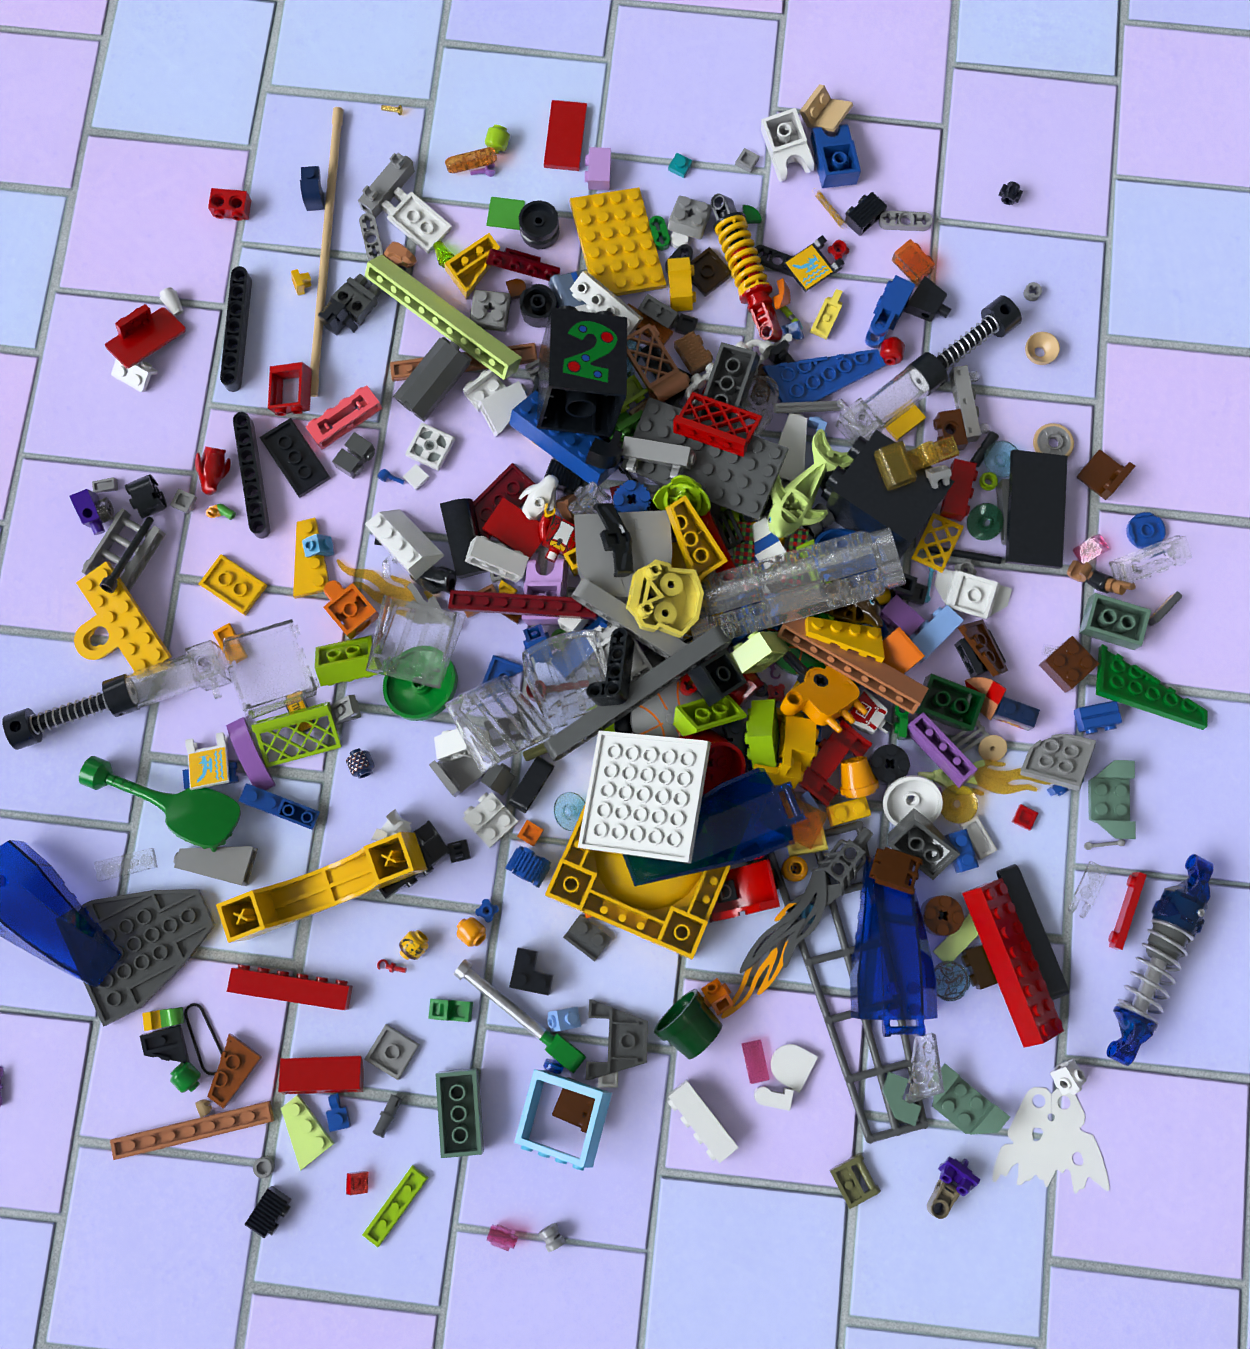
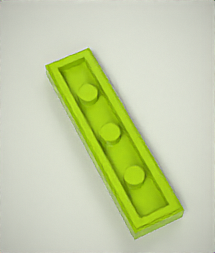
M412 1165L362 1236L376 1247H379L429 1177Z

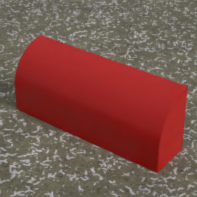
M361 1056L280 1059L278 1092L283 1095L363 1092L364 1068Z

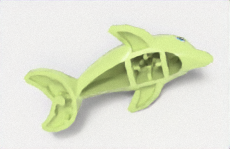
M819 429L813 436L812 453L814 464L786 487H783L779 475L770 494L773 504L767 520L769 531L778 538H786L801 526L818 523L828 515L827 509H812L826 472L834 471L838 465L844 469L854 460L847 455L848 452L842 453L832 450L823 429Z

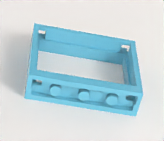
M534 1069L514 1143L522 1145L521 1149L530 1152L533 1150L538 1151L539 1156L550 1158V1156L555 1157V1161L558 1163L567 1164L569 1162L577 1170L584 1171V1168H593L612 1093L545 1070ZM544 1082L595 1098L580 1158L529 1140Z

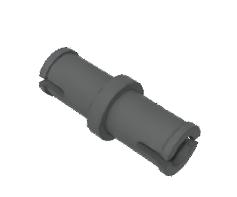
M393 1094L390 1095L391 1097L384 1111L380 1112L379 1115L381 1117L372 1133L381 1138L385 1137L391 1122H394L396 1118L394 1116L403 1101Z

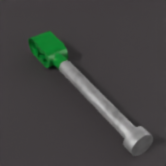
M464 959L453 975L460 981L463 978L543 1042L546 1045L544 1050L570 1072L575 1073L587 1057L560 1034L557 1033L553 1036L472 970L473 964Z

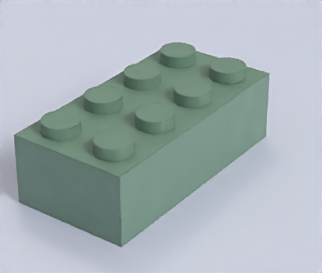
M479 1068L437 1072L435 1076L441 1158L482 1155L484 1152Z

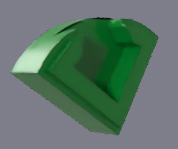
M750 205L742 206V212L746 216L747 224H759L762 222L758 210Z

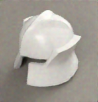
M395 808L386 816L388 820L381 829L376 828L371 840L378 841L399 832H412L410 826L412 822L401 818Z

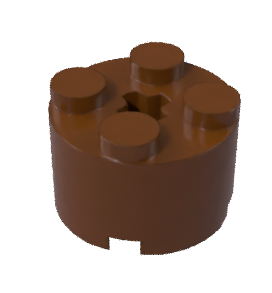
M941 895L931 897L922 904L919 918L922 927L928 933L936 936H948L960 929L964 921V914L961 905L954 898ZM939 912L944 913V919L938 918L940 916Z

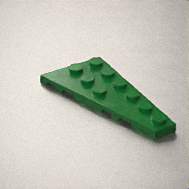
M1104 644L1099 647L1096 695L1197 729L1204 730L1207 728L1208 711L1188 698L1180 697L1176 694V690L1171 687L1166 688L1160 684L1161 681L1137 665L1128 664L1123 660L1124 657L1118 653L1114 655L1107 650L1108 647Z

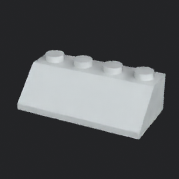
M400 509L378 512L365 523L372 535L415 580L445 556Z

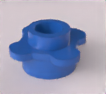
M488 899L482 900V905L476 909L475 913L477 916L483 917L485 922L489 923L493 920L492 917L495 913H498L499 907L491 904Z

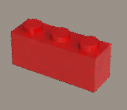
M956 458L953 460L950 466L952 473L950 479L955 482L943 498L940 516L960 522L965 516H968L970 511L968 501L972 499L974 493L972 483L976 481L978 471L976 470L977 463Z

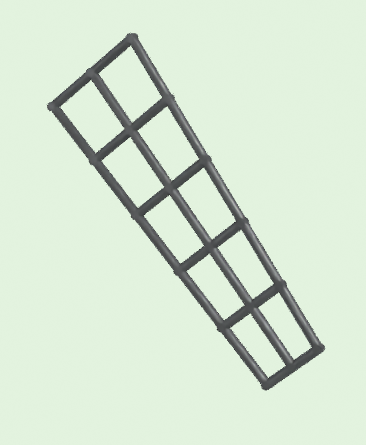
M857 821L824 830L825 837L856 830L858 835L864 828V824L862 821ZM783 840L766 845L765 851L770 860L772 870L776 869L783 887L779 888L785 907L792 900L790 899L774 853L776 850L787 848L786 841ZM866 843L862 849L865 851L863 855L866 857L864 869L867 880L851 884L849 889L846 887L844 894L869 888L880 939L849 947L835 899L829 904L841 949L810 957L805 939H802L798 946L865 1141L871 1144L913 1131L927 1129L928 1122L875 879L869 877L872 864ZM822 851L814 852L817 863L824 860ZM825 872L826 886L831 885L829 874ZM817 893L814 894L810 903L815 902ZM798 903L790 907L787 913L791 912ZM796 919L791 926L797 923L798 919ZM881 947L892 999L865 1006L851 955ZM844 957L858 1008L830 1015L814 965ZM894 1007L906 1060L882 1066L868 1014ZM860 1016L874 1068L851 1074L834 1023ZM908 1068L915 1104L922 1106L918 1116L919 1121L916 1122L915 1126L910 1124L899 1126L898 1120L894 1118L890 1106L882 1092L886 1080L885 1074L888 1071L893 1072ZM877 1076L891 1129L872 1134L854 1082Z

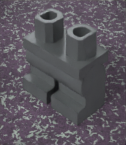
M359 274L354 279L349 277L346 280L347 282L331 298L345 305L353 316L352 320L361 326L365 321L366 315L377 306V298L381 294V290L375 284L366 289L365 285L368 281L362 274Z

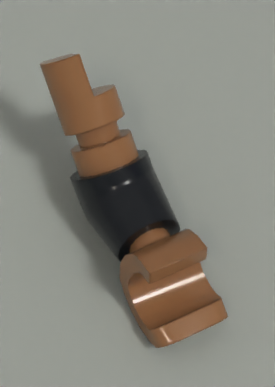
M1073 560L1067 570V575L1078 582L1086 581L1094 589L1103 593L1114 592L1115 594L1123 595L1127 589H1136L1134 583L1116 580L1112 576L1095 569L1091 571L1093 567L1088 562H1085L1083 565L1079 561Z

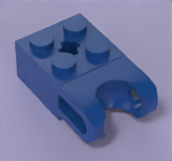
M848 124L839 125L835 137L827 136L822 127L812 128L810 140L821 187L830 188L856 185L861 169Z
M895 275L893 281H888L883 295L880 296L873 312L875 315L865 337V343L869 347H880L889 329L894 330L916 284ZM872 333L880 337L878 341L871 340L870 336Z

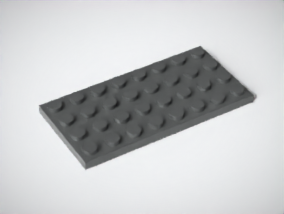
M649 397L633 438L691 447L696 454L695 463L691 465L690 470L682 468L681 475L689 476L700 483L711 503L760 521L789 449L753 435L747 446L745 456L741 457L673 433V420L676 415L680 414L682 409ZM693 413L684 416V418L690 420L695 418ZM710 419L701 422L707 426L712 425ZM728 426L719 428V430L724 432L730 431ZM746 432L736 434L744 439L747 437ZM623 459V462L621 464L622 469L626 470V465L629 459ZM638 461L635 474L667 485L672 480L670 478L672 467Z

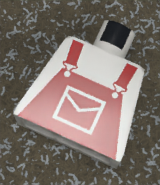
M864 690L858 700L865 706L868 713L863 715L853 706L849 713L853 716L855 722L853 724L846 720L845 722L851 727L869 735L874 734L877 728L887 734L893 726L892 723L884 719L888 709L867 690Z

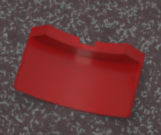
M767 859L730 869L725 881L734 880L738 899L724 903H718L717 899L709 920L712 923L738 917L740 912L745 911V915L780 907L770 860Z

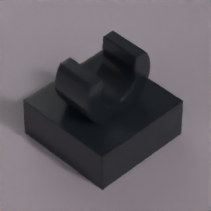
M467 839L447 844L451 850L449 853L451 863L471 859Z

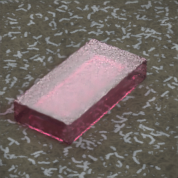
M761 1039L741 1043L749 1083L754 1084L770 1080Z

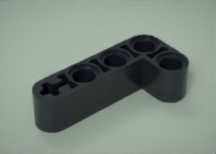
M621 627L616 628L611 634L605 681L593 682L586 689L587 696L597 706L621 705L627 701L629 696L635 642L626 629Z

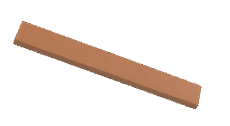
M535 343L507 346L522 357L520 365L537 360ZM464 352L472 359L470 366L465 372L488 369L467 352ZM423 358L390 362L392 381L406 380Z
M271 1101L111 1139L113 1160L273 1122L274 1116Z

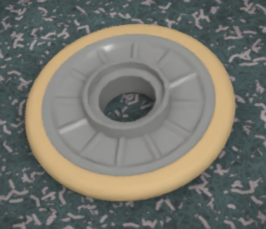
M1049 423L1041 426L1036 431L1033 438V447L1035 452L1069 457L1074 448V439L1066 427L1056 423ZM1049 439H1056L1058 446L1052 447L1049 444Z

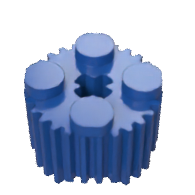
M627 480L623 485H619L617 491L614 492L613 505L618 513L650 511L651 494L647 487H644V484L641 485L640 482ZM634 500L636 503L632 502V504H629V501Z
M520 845L514 851L505 869L513 870L512 874L533 883L532 885L539 888L549 872L552 862L543 857L534 856V851Z

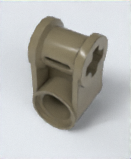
M941 1179L938 1180L927 1202V1210L932 1216L938 1219H944L948 1216L953 1204L960 1195L956 1190L957 1186L952 1183H945ZM936 1203H941L942 1210L939 1213L934 1212Z

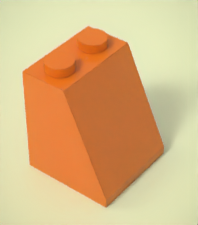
M900 627L883 640L885 657L883 662L903 674L907 673L925 657Z

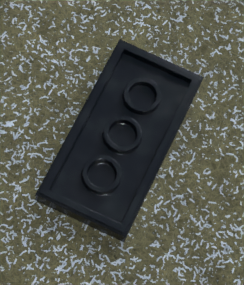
M291 418L259 437L299 498L331 479Z

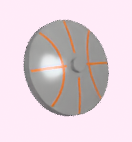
M676 681L631 711L630 722L633 734L681 738L683 735L673 725L676 706L703 698L697 691L691 696L683 695L679 690L681 681ZM685 684V685H686V688H685L686 690H689L690 688H692L690 685Z

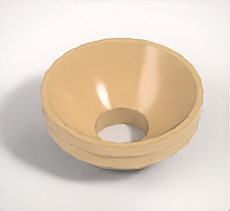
M1048 332L1034 333L1029 337L1025 345L1027 358L1037 365L1050 364L1060 352L1058 340ZM1035 349H1043L1045 353L1044 356H1037L1035 354Z

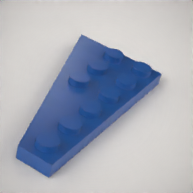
M872 349L845 355L839 354L831 357L825 356L799 360L798 362H785L778 365H765L762 368L780 402L789 403L819 401L885 367L886 364L880 356L878 349Z

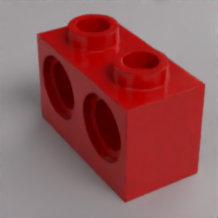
M211 188L208 209L212 216L218 219L249 220L252 200L247 191Z

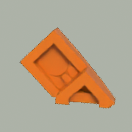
M784 278L777 280L779 294L773 297L776 310L790 304L791 301L790 289Z

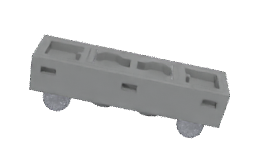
M968 365L953 367L949 373L955 408L961 409L968 443L977 442L982 434L989 433L991 429L988 423L979 424L978 420L979 408L975 405L976 392L975 389H972L971 382L978 381L980 374L978 371H969Z

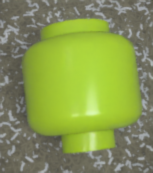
M497 124L488 128L485 145L489 147L490 152L499 154V151H506L510 139L507 128Z

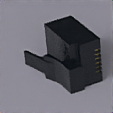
M331 298L328 305L326 304L325 308L318 314L325 328L336 336L346 325L353 333L358 329V326L352 320L353 316L349 313L346 306L334 298Z

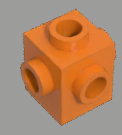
M718 978L701 988L705 995L703 997L704 1003L708 1008L712 1006L717 1015H720L734 1005L729 996L732 992L726 983L721 984Z

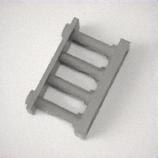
M121 508L115 514L113 522L91 557L83 564L81 572L85 575L96 569L104 557L118 564L121 557L110 552L109 549L114 542L126 548L130 545L131 541L119 535L124 526L136 532L139 531L141 525L130 520L131 514L125 509ZM156 526L147 531L145 540L142 545L137 547L135 556L127 563L125 571L120 577L129 592L166 535Z

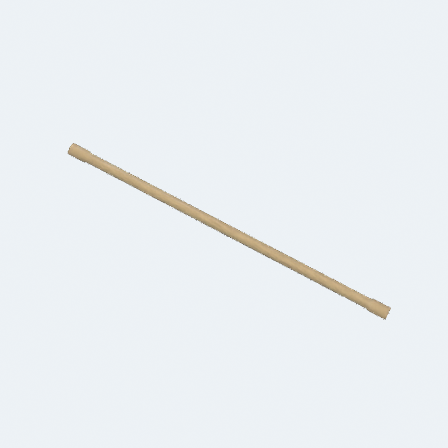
M334 107L332 114V135L310 368H312L311 397H317L319 390V369L324 324L318 314L325 308L340 137L344 110L341 107Z

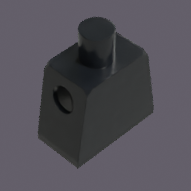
M924 276L908 301L904 312L932 322L936 314L947 318L952 309L943 304L947 293Z

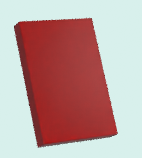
M504 497L482 528L512 550L522 552L525 556L529 557L528 560L531 559L542 542L538 527L540 522L528 519L520 508Z

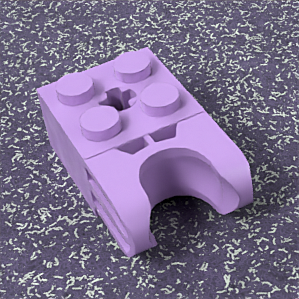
M535 559L528 560L523 594L566 597L568 564L566 560H556L553 571L545 576L541 575L540 565ZM522 615V620L527 625H559L558 619L560 617Z

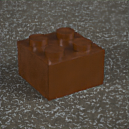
M1073 636L1065 640L1039 664L1065 693L1073 689L1099 665L1095 658Z

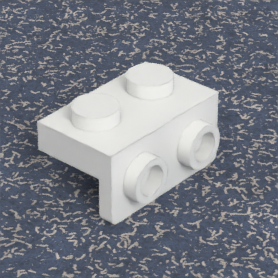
M116 359L111 375L140 392H146L151 375L157 374L158 370L154 369L150 363L140 361L131 368H125Z

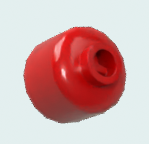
M890 337L882 342L880 356L887 365H896L903 360L904 342L897 337Z

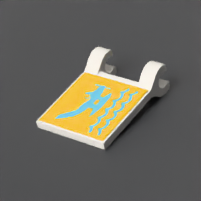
M224 732L216 733L217 746L198 749V745L196 742L194 743L193 738L185 740L188 753L190 790L230 782L227 753L228 737L225 736Z

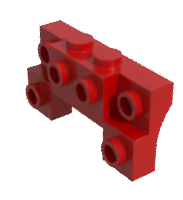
M843 720L839 723L843 729L842 732L837 733L834 730L828 739L823 738L818 745L820 750L817 756L812 758L810 767H807L804 772L802 782L797 784L808 791L814 799L825 807L830 804L839 791L828 783L827 780L845 755L850 753L854 757L864 756L873 744Z

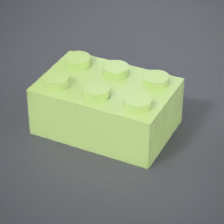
M755 631L748 636V641L745 643L741 642L732 648L734 651L730 653V656L742 674L760 673L782 658L786 652L791 651L785 641L777 637L779 632Z

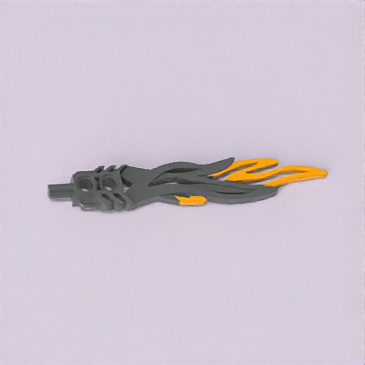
M864 827L853 841L850 839L848 841H838L830 853H825L823 856L827 857L817 863L820 864L819 867L812 869V875L804 894L787 904L774 919V921L779 922L766 930L754 943L740 968V973L744 971L745 973L741 985L732 999L734 1005L722 1013V1019L730 1016L746 1003L752 995L759 977L769 964V969L757 995L762 994L771 985L782 967L786 968L798 943L815 930L821 920L825 907L839 896H843L845 893L844 889L846 887L849 889L851 886L850 881L853 878L854 881L857 879L858 871L866 862V857L863 855L865 851L862 848L873 836L869 829ZM843 843L844 846L842 847V849L839 852H836V850ZM848 848H853L856 851L854 859L846 857L845 851ZM860 858H862V861L856 867V863L859 861ZM836 863H840L844 867V871L840 875L835 874L833 871V866ZM825 872L839 883L826 886ZM817 893L814 906L807 918H803L791 926L808 906L814 894ZM798 903L791 912L785 913L790 907ZM815 915V918H814V920L812 921V923L810 924V926H809V927L805 930V932L800 936V934H801L802 930L804 929L805 925H806V924L808 923V921ZM776 930L755 953L758 945L765 939V937H767L771 932ZM789 935L784 944L777 968L768 981L778 954L776 944ZM772 948L768 957L757 970L749 991L743 1000L735 1005L745 988L754 964Z

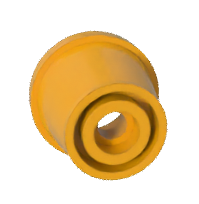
M853 757L840 762L841 787L839 789L841 795H844L846 798H860L874 794L876 789L879 788V782L874 777L867 757Z

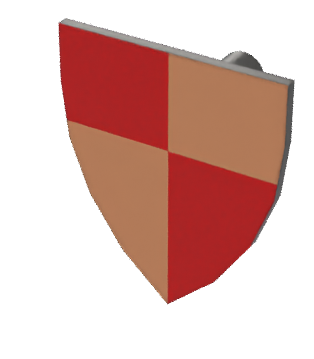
M986 677L966 679V687L986 694L980 713L991 721L1007 688Z

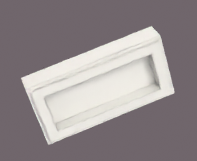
M978 816L959 825L962 830L967 829L974 852L979 860L997 851L996 846Z

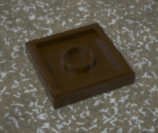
M710 247L690 262V265H694V276H691L692 283L705 297L732 276V271L729 270V267Z

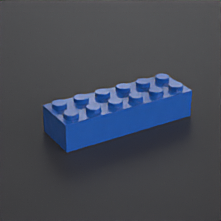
M536 390L512 409L510 426L595 489L618 469L620 462L610 469H600L585 463L595 437L601 439L599 436L538 429V392Z

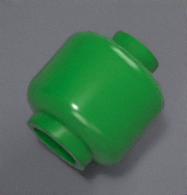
M181 1062L170 1073L172 1075L170 1082L181 1093H185L188 1090L192 1092L200 1085L198 1080L201 1077V1073L190 1062L185 1064Z

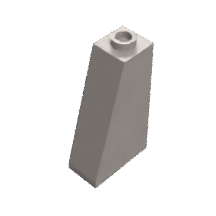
M251 846L217 847L216 852H212L210 848H180L179 852L174 856V868L247 886L258 848Z

